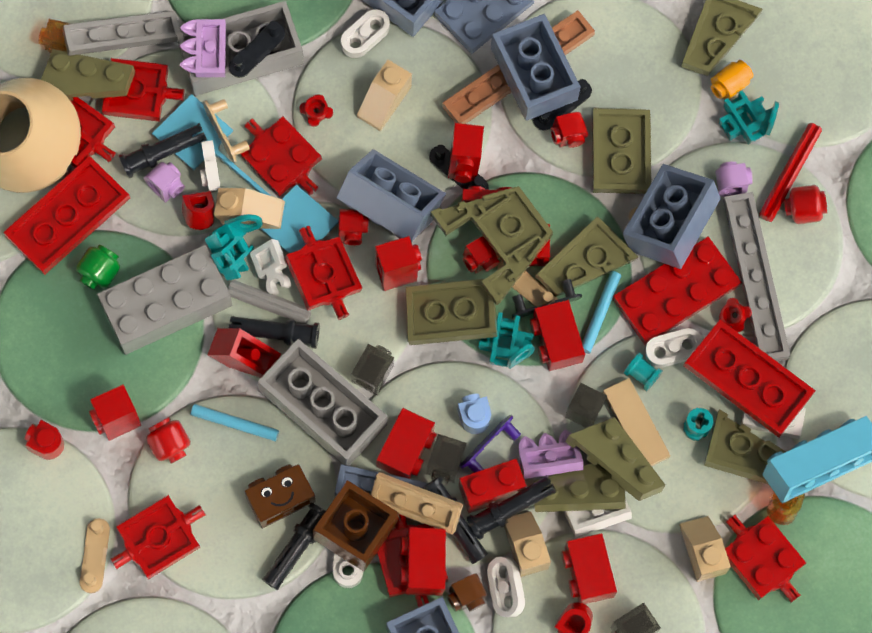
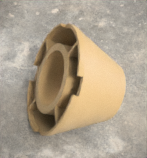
M17 78L0 84V124L10 112L18 108L26 107L30 117V127L24 141L11 151L2 153L0 150V188L16 193L35 192L54 184L67 172L66 169L74 155H77L80 145V121L70 99L54 85L35 78Z

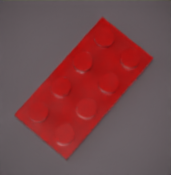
M89 156L3 233L43 275H46L131 198Z
M708 236L694 245L681 269L663 264L615 294L612 300L646 346L652 338L669 332L740 287L742 282Z
M722 320L717 322L684 363L686 369L778 438H780L816 391Z

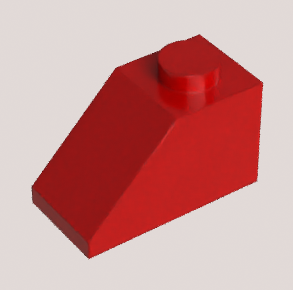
M217 328L207 355L229 368L261 378L276 363L281 353L240 328Z

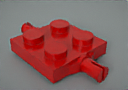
M111 58L113 62L133 65L135 74L127 96L104 98L102 106L103 115L160 122L162 106L166 99L184 100V89L169 88L167 86L168 65Z
M73 97V100L70 101L74 105L79 117L81 138L77 155H74L70 164L76 168L95 153L107 162H110L112 160L111 157L114 158L116 152L105 146L104 141L114 130V123L79 97Z
M284 116L265 130L254 119H250L244 127L255 138L249 145L250 150L241 153V157L279 197L296 184H300L309 195L314 193L313 190L316 192L318 186L308 175L311 169L322 160V156Z
M310 226L301 228L299 233L305 246L298 251L287 254L285 261L307 311L322 305H332L337 319H344L349 316L343 300L347 296L361 292L362 285L339 236L327 241H316Z
M168 495L116 526L124 539L126 550L110 559L116 569L133 560V562L141 567L149 580L200 548L199 543L192 534L190 524L206 516L200 505L184 514L176 508Z
M400 514V521L398 518L396 528L391 531L377 552L389 598L405 594V585H400L401 567H406V555H401L400 553L401 537H406L409 527L434 528L426 524L418 526L407 525L405 516ZM446 573L445 582H448L447 573ZM415 595L418 608L423 606L421 598L424 605L429 603L427 595Z
M736 514L729 518L726 523L737 535L733 543L725 548L730 566L758 601L769 592L778 589L784 593L790 603L801 596L790 583V580L794 573L801 569L806 562L770 517L767 516L757 525L748 528L743 525Z

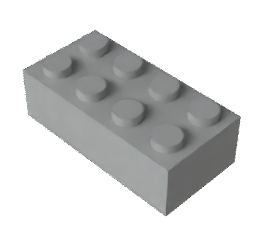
M286 1L223 18L226 20L225 77H196L195 73L188 71L187 74L194 96H198L304 65L303 49ZM271 21H276L285 29L283 41L247 76L242 78L234 77L229 71L230 61L253 41ZM183 31L176 32L182 59L185 60L186 58L196 56L180 48L183 42L196 37L190 36Z
M206 245L98 293L100 303L125 355L232 306L231 295Z
M299 339L258 380L259 391L343 465L350 466L387 426V415Z

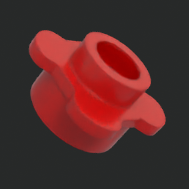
M320 94L309 98L306 102L301 103L299 107L300 113L306 115L308 124L312 127H317L325 118L330 119L333 116V109L328 107L324 96ZM316 108L319 109V112L317 113L314 112V109Z
M730 298L722 308L719 320L731 326L735 331L741 332L744 330L746 319L751 317L752 310L749 306L739 304L736 298ZM735 312L737 313L736 318L733 317V314Z

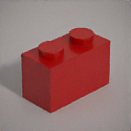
M455 123L450 150L448 178L460 183H468L474 181L475 177L478 176L484 126Z
M409 236L375 246V266L384 291L417 282L418 271L421 270L420 261H422L418 245H412Z
M569 300L535 308L533 319H530V326L534 336H539L541 346H538V353L542 364L547 363L548 370L553 371L583 363L585 351Z
M124 384L90 399L94 409L90 410L89 413L99 435L105 433L109 441L142 426Z
M402 408L376 460V467L394 476L411 479L412 475L418 476L425 461L421 459L425 448L431 450L438 435L434 432L435 422Z
M513 459L459 478L458 487L469 514L489 507L491 502L501 503L525 489L527 485L517 459Z
M409 527L406 537H401L400 553L401 555H406V567H401L400 585H405V594L442 596L445 591L446 529Z
M603 534L567 541L565 550L561 551L564 568H570L573 580H569L568 583L572 598H577L578 602L584 604L614 598L617 589Z

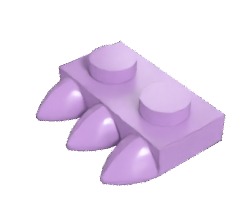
M196 19L183 24L180 29L184 33L196 38L186 40L180 45V48L196 56L183 60L180 63V67L190 73H195L196 77H225L226 20Z
M564 430L559 437V443L552 436L544 433L539 440V446L532 439L524 436L519 443V460L524 479L583 470L580 448L577 446L572 448L565 442L572 433Z

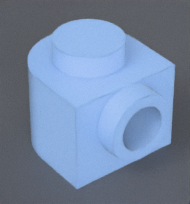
M479 394L467 395L462 398L463 402L458 403L457 407L461 425L470 434L483 433L489 427L491 410L487 396L480 398Z

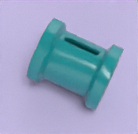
M638 353L627 366L624 374L626 376L631 375L644 385L643 389L647 392L660 377L663 370L660 368L655 369L643 359L641 353Z
M695 408L690 411L683 424V431L687 437L693 441H700L702 438H705L713 426L712 414L704 408ZM695 420L701 421V429L695 428Z

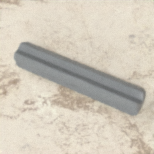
M232 280L229 284L228 291L232 298L282 317L293 319L301 324H307L309 321L311 310L307 311L305 306L236 280Z

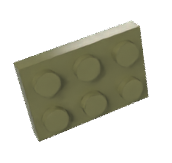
M593 108V193L646 194L651 185L650 110Z
M484 279L406 287L409 345L497 337L496 304L481 285V281Z

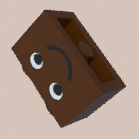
M291 464L285 465L275 472V476L267 480L259 478L248 485L249 489L245 490L246 499L262 529L309 506L311 502H316L315 494L299 464L293 467Z

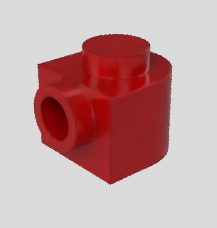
M580 112L557 116L551 128L552 140L555 145L559 144V147L567 145L569 148L578 147L585 143V138L589 135Z
M211 191L182 195V214L190 228L204 230L214 224V199Z
M340 209L339 236L341 241L349 246L361 245L362 233H368L369 218L357 210Z
M483 236L465 247L463 262L471 273L475 272L476 274L483 269L485 272L490 271L500 263L498 255Z
M40 420L38 425L32 424L27 430L24 439L28 441L26 447L31 453L43 459L51 460L57 458L63 452L64 440L56 427Z
M574 602L569 604L556 621L555 628L558 629L557 632L589 633L593 621L592 611L584 603Z

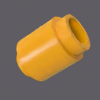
M742 60L731 62L711 78V91L719 99L729 98L730 100L750 84L753 72Z

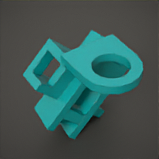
M742 90L734 100L730 101L729 98L724 100L723 107L728 114L719 119V124L730 141L742 135L749 145L766 135H770L776 120L779 102L775 101L772 108L765 110L762 105L764 101L763 96L750 102ZM746 113H749L753 121L750 120Z
M246 214L224 221V225L215 229L204 239L212 252L211 257L220 274H224L227 281L239 279L241 277L239 272L249 270L244 258L255 248L253 245L248 246L243 236L262 227L263 220L260 216ZM243 221H254V222H256V223H254V224H243V223H241V222H243Z
M498 312L497 337L481 338L479 349L491 352L489 364L511 369L534 353L535 348L531 343L534 334L518 331L520 316L516 315L515 320L502 318L503 313ZM500 327H501V328H507V329H513V331L503 330V329H500ZM495 356H496V357L507 358L508 360L498 359V358H495Z

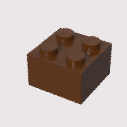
M347 480L313 529V540L365 572L396 526L399 512Z

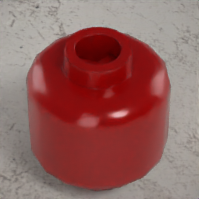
M816 185L794 187L790 191V198L784 199L786 216L792 215L793 221L796 224L820 222L823 219V214L828 213L825 191H820Z
M170 417L148 428L150 433L146 436V442L158 461L168 459L172 464L186 456L184 450L190 446L191 441L179 420L171 421Z

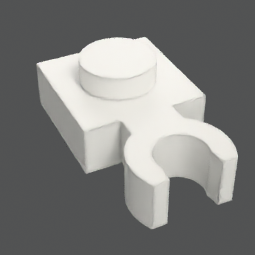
M213 140L201 142L205 169H200L202 186H208L209 191L215 192L221 187Z
M271 239L250 252L258 277L266 280V289L269 294H279L277 289L279 281L281 287H291L289 277L282 273V269L288 265L278 240Z

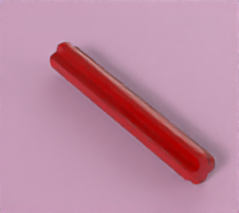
M814 123L807 125L759 213L762 219L768 222L774 220L822 132L820 126Z

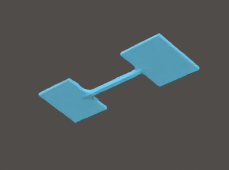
M191 94L152 133L159 141H162L200 123L203 131L194 134L192 137L204 132L207 138L206 141L213 140L216 157L222 160L257 192L269 195L219 151V146L222 142L205 111L203 103ZM215 114L223 133L228 137L233 132V129ZM201 142L175 153L192 170H195L204 161ZM296 184L282 198L285 201L281 229L261 230L271 239L278 240L280 246L286 252L292 253L305 246L299 233L301 228L310 226L315 240L318 241L322 240L339 221Z

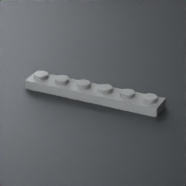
M749 192L725 196L723 202L747 306L752 310V315L749 318L755 344L776 361L789 359L790 351L754 194Z

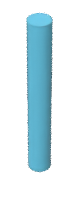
M611 271L582 341L584 351L587 354H590L620 281L621 274L616 271Z
M196 404L193 405L191 410V416L275 442L278 438L279 430Z

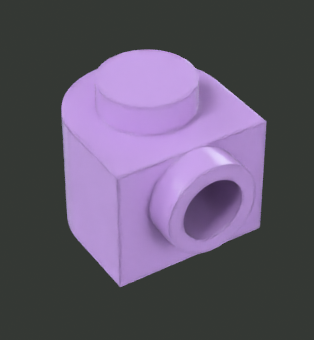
M725 162L715 171L718 192L722 197L747 193L748 186L752 184V171L750 167L746 168L745 163Z
M160 162L144 177L150 189L165 203L171 197L179 196L185 188V185L180 180V171L170 162L168 164Z

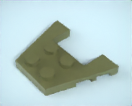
M519 186L488 194L481 199L467 203L463 201L459 202L456 206L445 209L438 208L431 211V217L445 236L468 221H472L505 266L481 281V285L496 305L501 303L553 235L551 228Z

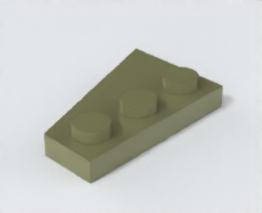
M706 0L681 67L708 76L759 17L763 9L739 0Z
M52 49L41 80L57 87L70 100H73V97L90 96L92 99L127 96L135 69L133 65L84 55L68 56V53L65 51Z
M597 216L544 266L535 277L557 297L564 294L562 281L571 279L575 289L637 260L638 256Z
M719 409L704 466L768 484L762 475L768 464L767 460L779 451L783 453L786 451L769 440H762L751 433L749 427L744 424H737L727 417V413Z
M615 417L572 433L565 441L572 448L577 446L588 455L586 459L593 465L600 464L611 473V479L615 480L619 486L638 501L662 492L666 486Z
M592 463L583 466V470L549 476L550 483H553L556 493L534 504L535 512L626 509L625 490L615 480L611 479V473L600 464L593 465Z

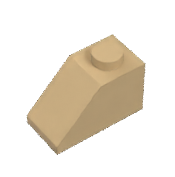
M387 60L372 81L357 113V118L382 131L411 89L412 73Z
M218 188L214 216L224 225V221L246 214L257 215L263 220V225L260 229H281L285 201L246 188ZM243 221V222H241V223H243V224H254V223H256V222H254V221Z
M532 512L522 513L507 519L508 523H506L504 529L513 558L518 564L520 577L549 569L551 560L542 532Z
M709 516L679 524L696 581L699 582L725 575L731 566L723 540Z

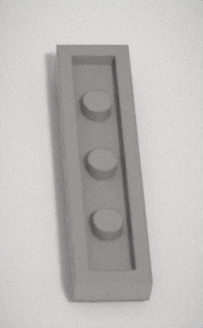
M176 11L68 24L63 25L62 31L68 56L177 42L176 32H179L180 28Z

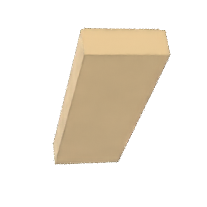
M630 378L603 390L602 393L615 418L650 465L654 466L669 459L671 455Z
M381 472L376 475L371 492L373 497L396 510L400 515L437 529H446V532L452 535L456 531L463 508L462 503Z

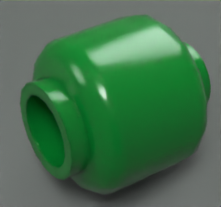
M98 245L97 248L89 247L76 266L77 272L82 276L79 281L92 290H95L96 286L101 288L109 287L120 270V264L117 261L119 256L102 245Z

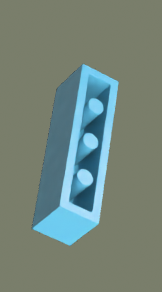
M867 416L858 420L850 419L834 431L828 429L820 433L814 440L799 442L792 450L785 453L779 451L769 457L767 460L768 464L762 475L779 500L784 503L871 463L872 422Z

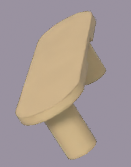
M225 99L211 105L205 100L203 101L205 111L229 158L235 163L237 161L236 155L250 150L249 145L245 140L231 146L217 122L215 113L228 108Z
M500 262L497 270L505 266L503 262ZM526 270L512 287L534 306H541L558 300L557 297Z
M100 518L92 520L88 524L80 586L87 593H96L103 585L110 527L104 519Z

